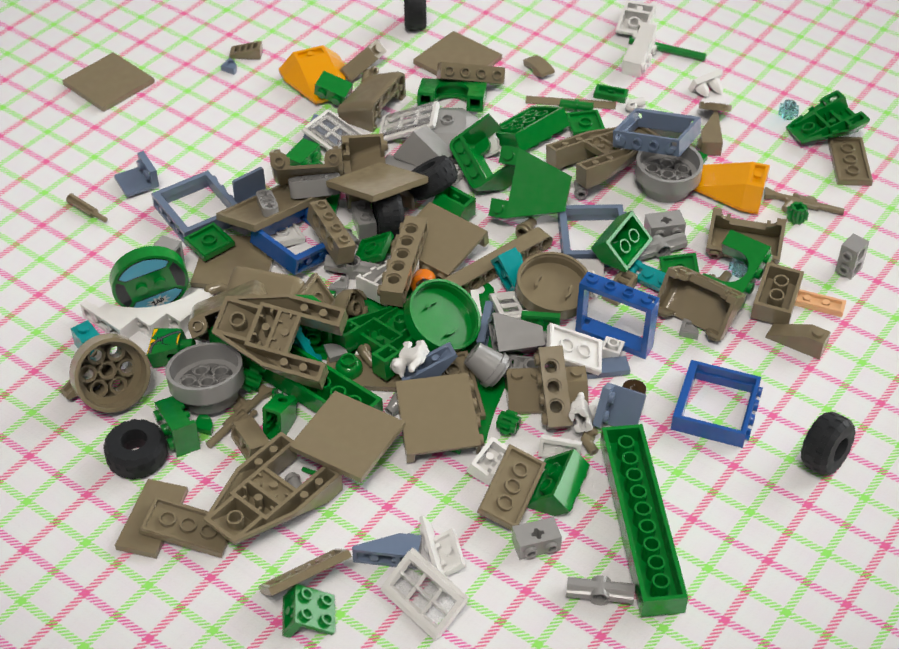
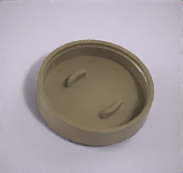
M541 252L527 258L518 270L515 283L517 298L528 311L560 313V320L575 317L577 315L579 283L588 270L578 260L563 253Z

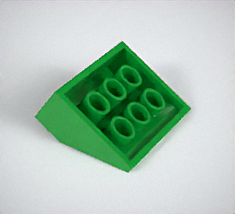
M532 105L500 123L499 125L502 128L496 132V136L501 147L502 145L518 147L527 152L529 148L540 145V142L551 139L552 135L563 132L564 128L569 126L564 107Z

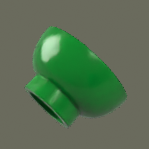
M345 353L337 360L335 370L353 380L362 374L363 364L354 354Z

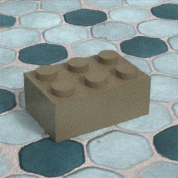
M767 262L750 318L772 324H789L804 271Z

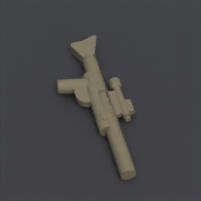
M765 187L764 199L785 201L781 207L784 212L787 211L788 206L797 201L803 202L811 210H823L839 215L844 214L845 208L817 202L818 199L813 196H804L798 193H793V196L778 193L768 187Z
M261 384L258 394L252 400L248 399L247 401L238 394L236 403L233 406L234 413L222 423L223 427L206 442L207 447L212 448L232 429V422L252 416L255 417L258 412L254 408L262 400L272 396L274 388Z

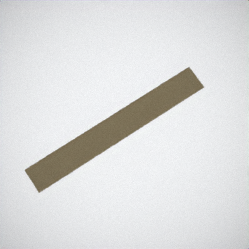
M526 96V103L559 105L560 99L574 101L575 99ZM579 99V101L593 102L594 108H616V102Z

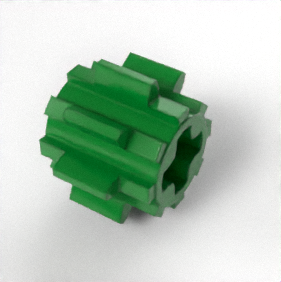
M795 201L791 206H788L786 211L788 221L793 225H801L804 223V220H808L807 205H804L803 202Z
M244 367L245 380L241 389L251 392V390L256 392L263 375L259 374V371L255 368L249 367L248 369Z
M512 410L501 411L496 421V428L500 429V433L505 435L517 433L521 424V417L517 416V412Z

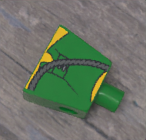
M154 328L146 356L153 368L163 367L167 365L175 354L187 347L196 345L195 339H187L182 329Z

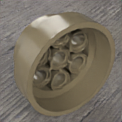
M101 334L87 340L78 348L70 364L69 377L74 392L86 405L100 412L113 413L131 407L143 396L150 381V364L145 352L129 338L119 334ZM117 346V351L114 354H110L111 348ZM97 349L96 356L90 357L91 351ZM128 362V366L125 369H121L122 364ZM104 365H109L106 372H101ZM89 368L86 375H81L83 369ZM116 380H120L117 387H112ZM96 383H100V387L97 390H93V386Z

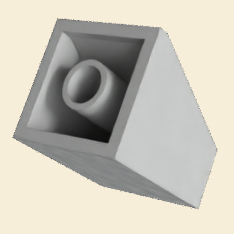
M425 125L413 131L393 156L396 159L419 166L432 158L442 155L451 158L453 161L452 157L454 155L450 147Z
M497 312L492 313L487 320L492 349L500 353L504 352L507 355L536 352L539 347H544L545 343H547V333L543 331L541 325Z

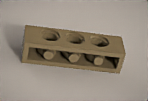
M439 62L437 66V79L487 82V84L497 85L504 84L505 67Z
M327 200L309 202L307 220L325 245L335 264L340 265L353 262L356 244Z
M563 345L539 347L536 354H534V364L538 366L539 373L536 374L537 385L541 386L539 404L540 406L543 405L544 413L541 414L542 425H546V431L571 428L573 421L569 417L570 398ZM552 364L555 372H547L545 365ZM555 384L557 392H550L547 385ZM550 404H557L560 407V412H552Z

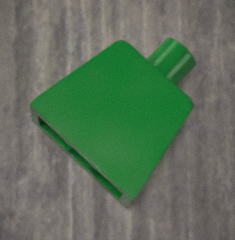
M278 393L263 406V432L268 439L271 440L280 432L287 435L295 423L298 399L294 395L287 396Z

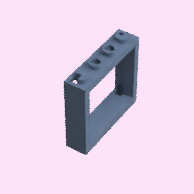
M635 108L613 130V147L680 157L701 133V117ZM638 127L682 134L676 139L636 133L634 131ZM672 142L677 143V146H673Z
M208 170L151 193L154 208L183 243L184 237L213 222L222 230L234 226L219 221L216 216H213L187 227L168 204L206 187H209L227 208L237 204L233 195H229L225 186L221 185L217 177L213 176Z
M623 204L567 205L566 211L558 213L557 218L561 253L575 259H598L593 250L570 249L567 221L615 220L617 216L627 213L623 211Z

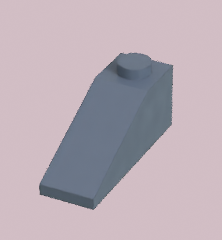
M448 342L429 352L425 362L418 366L413 373H410L408 371L409 366H406L404 376L401 379L410 380L440 376L458 357L451 343Z
M398 533L354 545L352 547L353 562L397 567L412 548L421 554L422 535ZM410 563V565L407 567V569L418 570V568L412 563Z

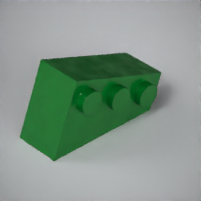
M173 396L154 402L156 410L153 411L156 422L161 423L159 426L165 436L168 437L166 441L169 450H174L177 457L199 450L200 443L196 422L194 419L190 421L189 417L191 415L189 411H185V405Z

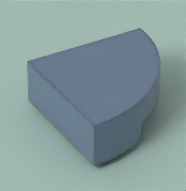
M232 58L226 60L221 65V71L235 75L237 72L235 61Z

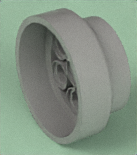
M672 142V145L677 146V143ZM690 145L680 157L639 151L637 154L635 165L636 179L641 184L643 192L653 200L664 203L679 202L687 198L701 181L703 158Z
M201 343L187 347L175 354L169 360L165 369L171 395L176 400L182 402L186 410L196 414H213L230 407L238 398L239 389L245 380L240 353L233 347L222 343Z

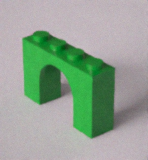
M422 78L417 91V106L443 98H458L467 102L466 111L483 112L487 95V82Z
M730 229L722 242V253L743 262L748 268L747 273L741 279L733 282L721 281L705 273L702 275L734 288L747 296L753 292L756 280L762 277L763 268L767 262L772 260L771 246ZM746 299L744 300L740 309H742L745 305Z

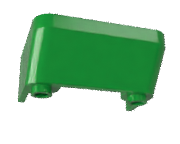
M489 113L453 138L449 145L467 181L475 191L507 189L512 185L515 167L504 166L493 174L483 157L491 147V142L488 138L502 128Z

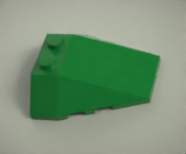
M836 90L822 97L818 105L815 107L811 106L808 109V113L797 117L786 126V129L801 144L858 132L867 126L870 118L862 111L855 114L848 108L846 97L839 90Z

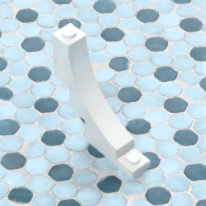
M199 288L182 299L153 307L132 308L106 303L99 308L87 300L82 302L80 306L83 317L107 334H119L130 338L138 331H141L151 338L154 328L182 329L185 334L189 330L188 323L193 306L212 297V295Z

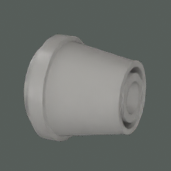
M479 342L470 351L464 364L480 380V384L487 388L488 386L493 387L508 369L510 361H508L509 356L506 353H500Z

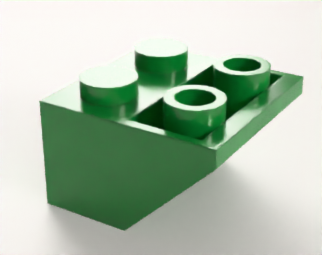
M453 186L437 194L432 202L467 221L476 215V198Z

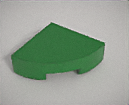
M199 414L195 421L197 432L212 436L213 423L211 418L207 414Z

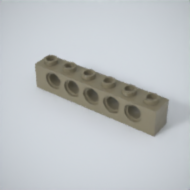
M406 215L404 222L400 223L399 234H396L395 247L392 246L391 259L387 260L386 272L382 274V285L379 284L377 289V296H380V304L403 307L428 233L427 218Z

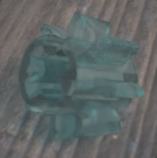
M789 99L785 100L784 104L780 103L778 114L784 120H792L794 116L798 117L799 105H796L794 100Z
M732 257V262L729 263L728 269L732 270V275L742 278L747 273L748 268L743 262Z

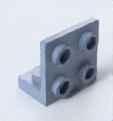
M144 151L137 153L138 160L136 163L138 167L114 175L116 182L126 197L159 187L157 170Z
M262 167L232 181L236 203L255 196L259 190L266 189L264 169Z
M607 383L602 388L592 426L600 428L604 423L611 426L639 424L646 395Z

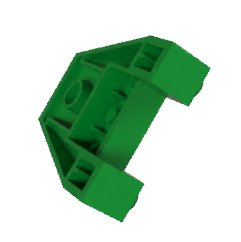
M502 145L498 163L504 166L515 167L509 201L491 199L488 216L513 221L565 212L572 176L521 148Z
M390 305L347 320L342 336L332 333L333 344L344 347L348 353H351L360 345H370L372 371L386 381L396 375L390 368V363L394 358L399 357V353L404 347L403 343L410 341L412 343L411 348L416 345V341L412 338L405 325L404 305L403 307Z

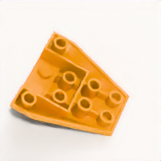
M324 45L292 52L279 68V73L283 80L314 104L328 101L314 94L315 84L323 71L345 80V76L340 71L344 67V62L339 54Z
M756 162L703 165L701 181L693 190L739 211L758 214L770 165Z

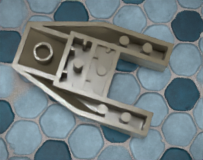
M616 127L587 131L547 144L546 163L557 169H562L565 166L576 163V183L586 189H590L632 164L636 160L639 151L613 147V130ZM638 127L634 131L636 133L660 136L656 132L644 127Z
M292 294L225 296L211 332L261 367L302 385L322 390L329 373L326 363L291 354V347L300 325L342 336L348 316L344 308Z
M280 432L235 469L205 516L204 522L236 545L330 502L343 490L342 474L322 466L297 489L278 476L281 471L298 458L297 454L289 449L293 439Z

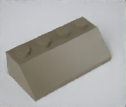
M566 366L570 406L575 401L579 392L584 393V399L589 405L588 379L585 366ZM545 367L547 372H555L554 367ZM538 368L506 370L505 391L508 410L518 414L544 413L543 405L540 406L539 404L541 386H538L536 381V374L539 373ZM555 384L547 385L550 392H557ZM550 404L552 412H560V407L557 404Z

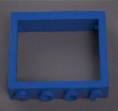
M309 207L256 232L251 231L250 242L294 275L324 262L326 255H330L325 245L320 243L295 255L270 235L286 229V227H291L294 223L297 224L305 221L310 225L307 220Z
M587 272L579 283L575 331L602 341L605 340L606 336L624 341L622 351L646 359L654 344L660 298ZM589 292L646 312L643 338L587 317Z
M691 360L673 414L671 430L743 448L744 441H749L752 429L748 427L754 424L756 414H752V412H757L760 400L756 398L761 397L763 387H759L761 377ZM695 379L751 393L741 430L684 416Z

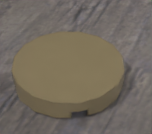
M700 101L698 107L700 109L727 112L732 110L730 104L714 102L704 103Z

